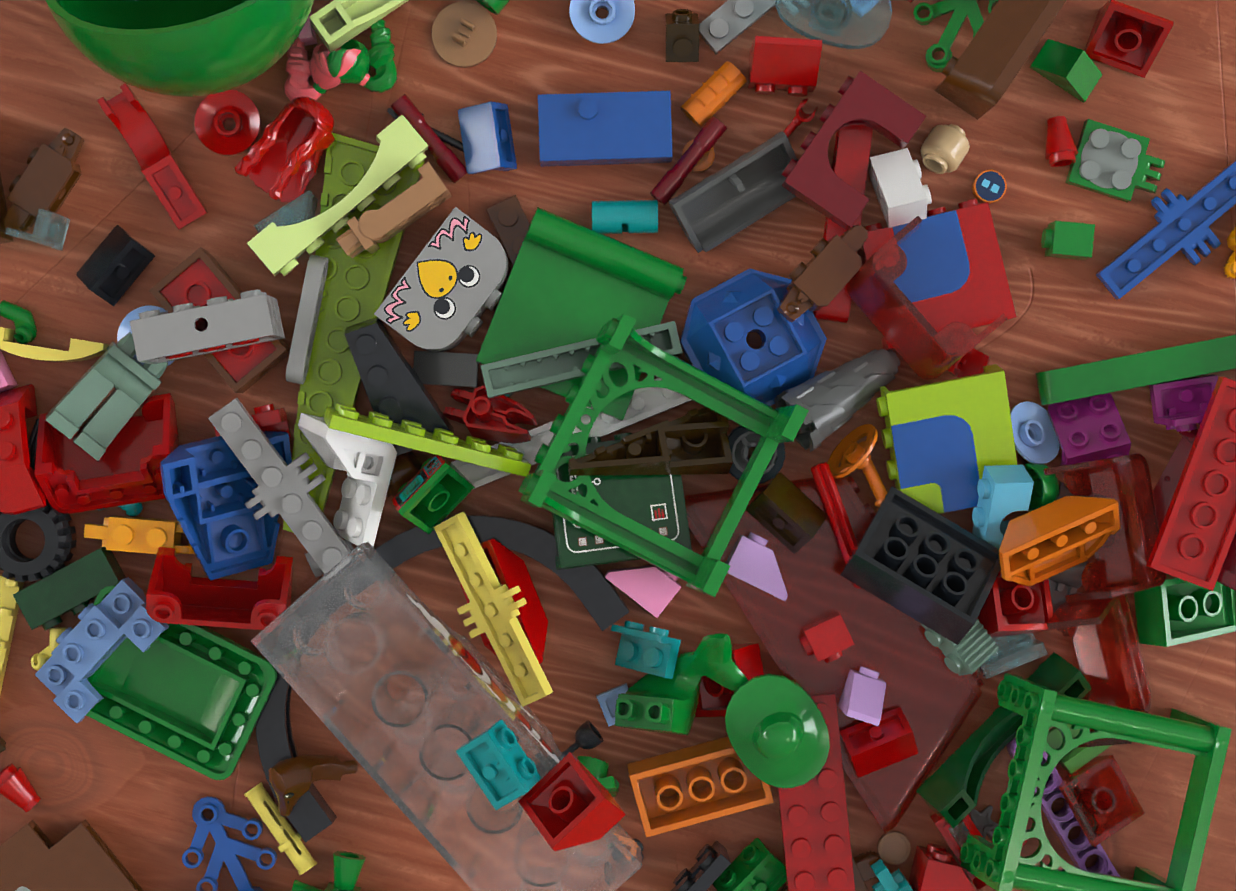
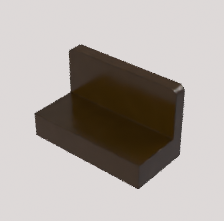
M780 472L745 509L793 554L798 552L815 536L828 517L822 509Z

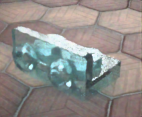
M1033 633L991 637L995 644L999 646V650L977 669V672L985 679H988L1048 655L1044 643L1035 639Z

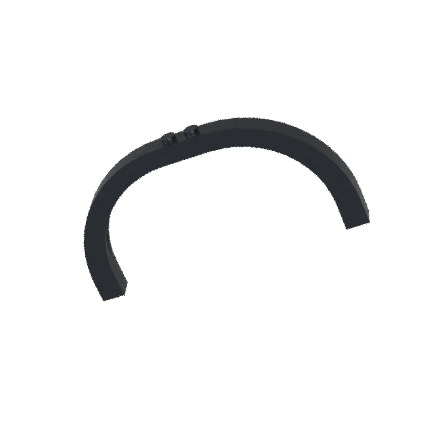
M484 514L466 515L480 543L494 538L507 549L527 555L556 573L581 600L602 631L629 613L626 604L596 565L556 570L555 557L558 555L555 534L544 528L513 518ZM416 526L395 536L376 549L373 546V550H362L356 555L359 561L332 577L333 580L308 598L280 632L268 656V660L274 664L277 670L276 683L256 724L260 760L276 800V794L269 781V769L279 761L298 756L291 727L290 701L295 673L309 641L331 614L381 577L412 557L443 547L435 530L428 535ZM311 783L309 790L299 798L287 818L306 843L330 826L337 816L314 784Z

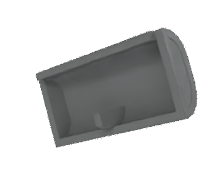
M780 131L750 152L740 156L718 172L703 179V181L681 195L668 201L679 225L697 253L702 250L707 253L796 197L782 187L786 178L781 174L792 158L798 161L788 137L783 131Z

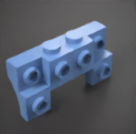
M129 577L122 579L100 604L94 605L91 603L78 615L81 621L74 629L72 627L67 628L56 639L59 645L52 651V656L35 673V676L57 696L53 701L76 723L81 722L86 714L103 699L87 678L98 670L127 637L142 652H145L160 634L169 627L167 623L157 622L148 615L146 596L143 590Z

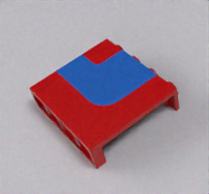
M977 199L958 203L959 209L946 212L945 207L927 211L926 219L891 228H883L882 223L865 226V229L868 230V238L866 242H863L862 248L885 336L881 338L883 349L889 350L1017 317L988 202L978 204Z

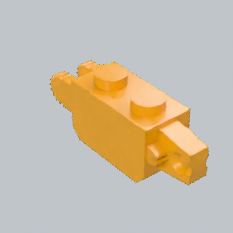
M111 516L104 517L103 525L85 524L84 538L102 539V547H106V550L157 554L159 547L176 548L175 555L180 553L195 554L190 544H180L181 533L184 532L178 520Z

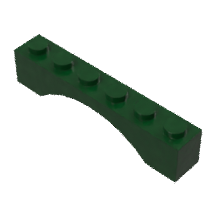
M1055 652L1042 662L1038 669L1028 678L1030 681L1057 691V694L1082 699L1092 689L1081 671ZM1001 706L995 709L993 714L916 790L926 804L953 829L977 806L979 790L985 774L997 755L1016 737L1017 729L1022 725L1023 716Z

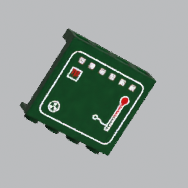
M633 433L616 434L613 436L614 440L601 442L600 436L588 437L586 455L593 453L596 448L603 445L608 447L618 443L623 437ZM568 445L571 446V449L566 453H562L561 457H574L578 452V446ZM568 463L561 465L556 471V477L562 482H569L578 477L569 476ZM589 475L596 491L614 510L692 550L681 475ZM581 483L578 487L570 489L569 492L576 494V491H578L585 497L587 489ZM594 499L590 501L592 504L597 506V503ZM552 513L558 555L555 557L556 570L641 559Z

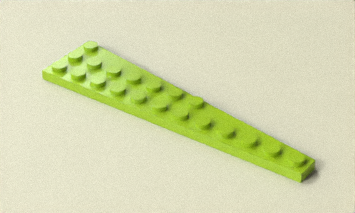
M332 133L335 140L326 150L320 214L340 202L357 186L373 163L379 146ZM425 160L412 170L409 166L398 173L401 179L387 191L383 187L373 194L376 200L362 212L356 208L347 217L351 219L355 216L359 219L368 210H378L417 183L421 176L417 169L424 165ZM347 224L337 233H334L331 229L321 237L325 243L316 250L315 255L328 258V271L306 380L303 385L300 384V392H298V410L294 426V445L291 459L293 461L306 452L310 458L307 462L300 465L301 469L304 470L313 463L318 468L307 476L309 480H313L314 477L320 474L325 477L326 480L308 492L323 513L336 469L325 465L298 427L300 416L303 413L324 418L326 407L335 408L336 403L354 407L362 380L344 333L346 327L377 317L374 313L386 298L405 229L388 241L377 243L380 249L373 254L364 250L356 257L351 258L347 256L336 238L350 229ZM284 521L283 530L293 532Z

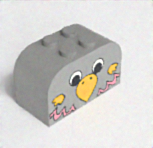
M455 207L374 315L411 343L431 352L451 350L458 346L467 334L473 337L483 324V321L480 319L487 308L493 311L498 305L502 295L500 291L509 276L508 257L495 236Z

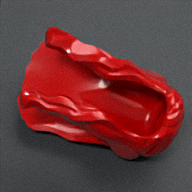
M301 96L293 99L266 126L262 138L251 146L250 152L234 167L236 173L245 177L249 175L255 185L264 192L269 193V196L274 200H280L281 202L300 200L304 196L307 186L316 175L323 150L328 148L335 140L332 134L334 127L332 114L324 105L313 98Z

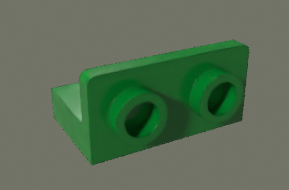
M755 838L712 884L717 891H777L787 881L785 864L759 838Z

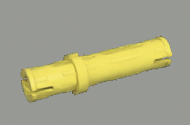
M262 782L244 794L279 843L277 848L281 853L283 851L286 853L298 870L299 875L304 874L317 864V861L313 859L300 840L302 838L298 832L295 833L286 818L280 816L277 805L263 787Z

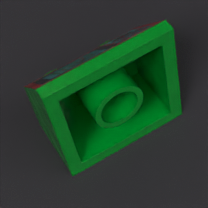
M434 455L423 463L421 470L410 481L400 487L398 494L392 499V502L404 518L429 535L434 530L433 527L440 524L475 486L445 457Z

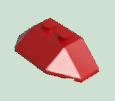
M494 538L480 543L500 585L506 584L509 590L519 585L521 592L512 597L515 602L525 597L527 604L518 608L521 614L516 617L539 664L542 663L548 620L524 560ZM461 584V588L463 590L467 603H469L470 600ZM486 633L480 634L484 646L497 656Z

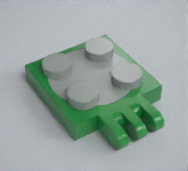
M1087 119L1084 122L1077 144L1078 154L1075 156L1076 162L1071 164L1065 183L1129 202L1135 188L1149 193H1156L1158 186L1146 182V179L1160 181L1161 173L1150 170V166L1164 168L1165 161L1146 155L1150 138Z

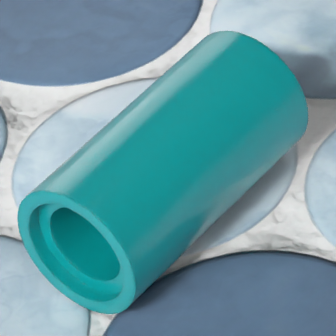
M658 200L592 201V230L601 234H622V232L658 233Z

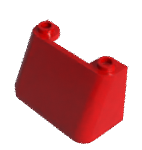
M171 393L148 397L142 403L143 416L131 417L106 448V452L99 461L75 444L73 437L69 439L45 420L48 413L39 414L34 475L53 509L60 513L70 514L166 498L163 491L160 462L179 446L175 403Z
M158 548L146 594L147 613L153 620L168 624L254 630H275L283 625L291 603L293 557L277 556L275 565L271 569L266 571V568H259L258 581L209 580L204 577H192V563H185V565L180 563L175 556L176 548Z

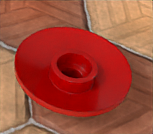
M230 89L208 95L201 101L195 113L194 126L199 140L206 148L220 155L231 156L246 151L254 144L260 133L261 117L257 106L247 95ZM228 119L235 120L236 124L232 130L225 129V122Z

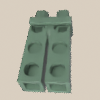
M131 332L122 337L117 343L112 341L106 348L107 351L48 412L45 418L48 423L69 439L73 437L74 443L97 461L106 452V448L150 395L152 390H156L161 384L159 378L168 366V362L158 364L144 363L142 365L133 358L136 351ZM114 387L115 389L112 391V393L106 398V400L100 405V407L94 412V414L79 430V427L83 424V422L89 417V415L95 410V408L101 403V401Z

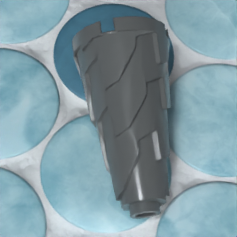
M874 349L860 358L848 361L831 371H824L796 387L784 390L775 397V406L780 408L797 404L809 410L795 440L805 450L810 448L811 452L821 446L822 441L849 421L855 412L871 400L875 393L880 390L881 386H886L896 378L894 375L899 372L900 360L891 349Z

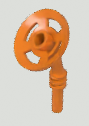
M864 424L851 431L840 441L832 452L828 464L835 479L842 478L856 469H862L877 500L874 503L875 507H879L888 492L871 460L870 454L877 441L878 431L872 424ZM867 436L866 441L860 443L856 442L859 439Z

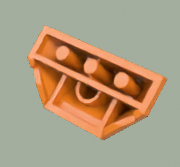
M1065 496L1010 520L999 548L1002 577L1006 581L1032 586L1087 561L1104 545L1110 534L1114 535L1120 529L1118 501L1111 498Z

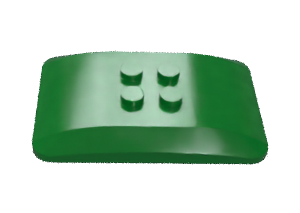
M116 585L106 586L101 589L94 601V605L100 604ZM168 624V629L163 631L145 652H142L127 637L98 670L87 678L103 699L86 716L211 779L224 780L231 776L238 765L276 683L277 670L274 664L250 649L205 626Z

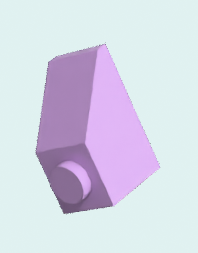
M752 532L749 533L748 537L740 534L726 564L730 565L727 573L786 601L788 594L773 550L766 547L768 540Z
M863 666L860 667L859 671L849 670L838 707L846 716L879 726L886 689V682L878 678L880 672Z

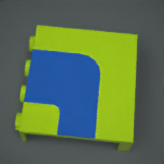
M997 364L983 366L984 373L894 391H889L885 386L880 387L881 397L876 398L879 416L885 418L886 429L881 430L885 449L889 448L891 460L886 461L889 479L894 480L896 489L938 514L977 506L979 498L977 485L979 479L983 477L984 466L1017 465L1005 372Z

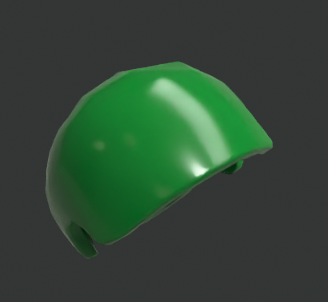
M1026 463L1024 467L1034 481L1028 509L1031 512L1057 500L1059 496V481L1055 472L1047 465Z

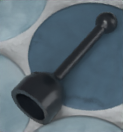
M587 720L576 731L575 743L557 757L562 760L569 752L573 753L579 747L582 749H593L603 742V738L596 727ZM552 760L543 768H537L541 779L557 765L556 761Z

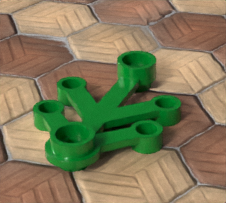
M942 0L932 5L923 2L914 8L915 21L920 25H927L934 18L953 12L939 42L930 46L926 52V62L932 71L942 72L951 59L952 52L950 49L967 16L974 32L973 38L984 23L977 0ZM988 0L989 14L998 0ZM925 9L930 12L926 18L918 17V13L921 10ZM937 51H942L945 53V56L941 60H935L933 54Z

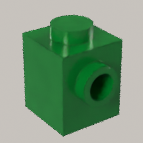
M1066 221L1049 223L1048 228H1044L1041 238V246L1046 248L1045 257L1074 260L1092 258L1095 224Z

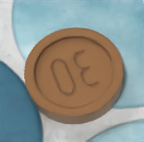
M889 831L880 837L877 850L883 861L891 865L903 863L909 857L911 846L904 834L898 831Z

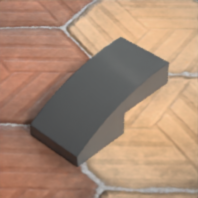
M414 351L413 369L419 376L422 384L477 387L479 363L476 362L478 354Z

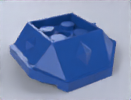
M748 269L690 301L680 344L692 366L771 406L775 404L774 399L778 394L814 377L827 338L812 311L807 310L792 323L778 312L777 308L788 292L785 288L792 279ZM749 332H756L760 335L762 344L759 349H753L747 344L746 337Z

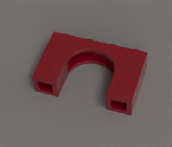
M862 71L857 74L855 79L851 76L847 77L838 90L842 98L836 107L831 103L828 105L819 118L824 123L817 134L810 131L800 146L805 152L799 161L792 158L781 174L786 178L782 187L846 231L851 228L870 199L842 181L833 172L828 160V145L832 135L845 126L865 125L876 130L903 149L926 118V115Z

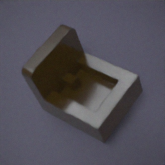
M677 9L673 13L665 14L666 62H699L700 24L698 14L692 13L688 9Z

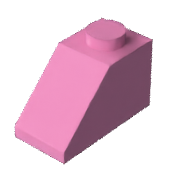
M655 565L608 570L605 574L606 579L656 618H658L681 588L680 584L676 582L678 577Z

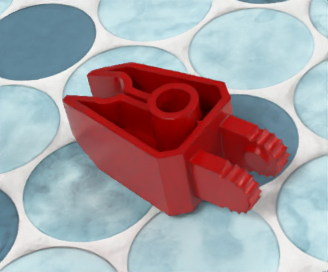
M484 385L474 389L473 393L455 388L452 390L451 397L457 402L467 404V409L463 411L454 407H445L443 415L450 420L465 424L473 437L511 444L531 441L529 432L515 426V424L522 423L537 426V421L534 415L520 403L505 395L488 398Z

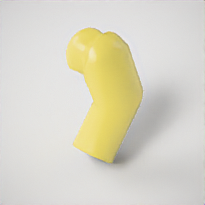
M53 627L49 629V646L39 654H34L31 658V665L34 670L38 671L52 656V651L59 645L56 639L67 629L66 627Z

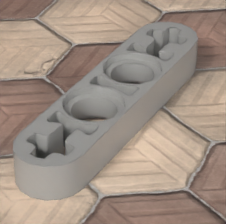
M311 254L307 263L287 363V382L303 385L306 380L328 271L327 257Z

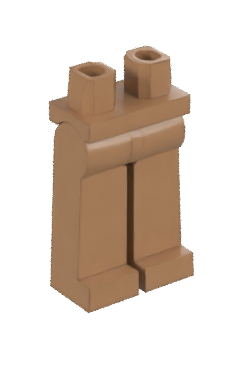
M429 162L417 169L423 177L417 183L380 209L368 210L359 219L354 216L347 221L350 229L336 238L347 256L354 258L364 250L373 254L380 249L377 243L388 241L452 197Z

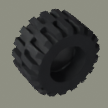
M47 499L45 507L17 515H8L0 512V570L4 571L2 576L7 579L15 578V581L31 582L43 579L66 566L64 564L65 561H70L73 556L70 549L76 547L77 540H72V534L76 533L75 526H69L68 522L72 520L70 515L53 509ZM25 520L37 523L45 536L44 548L35 559L23 555L16 545V531Z

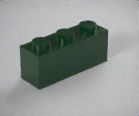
M102 547L13 594L31 630L43 627L47 631L63 622L60 616L72 611L73 615L81 613L91 604L90 600L97 597L101 589L106 586L117 585L126 577L113 552L106 550V547Z

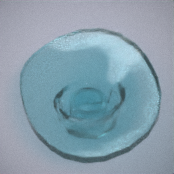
M775 0V7L780 18L795 32L809 39L823 40V44L846 49H863L877 43L888 30L892 16L891 0Z

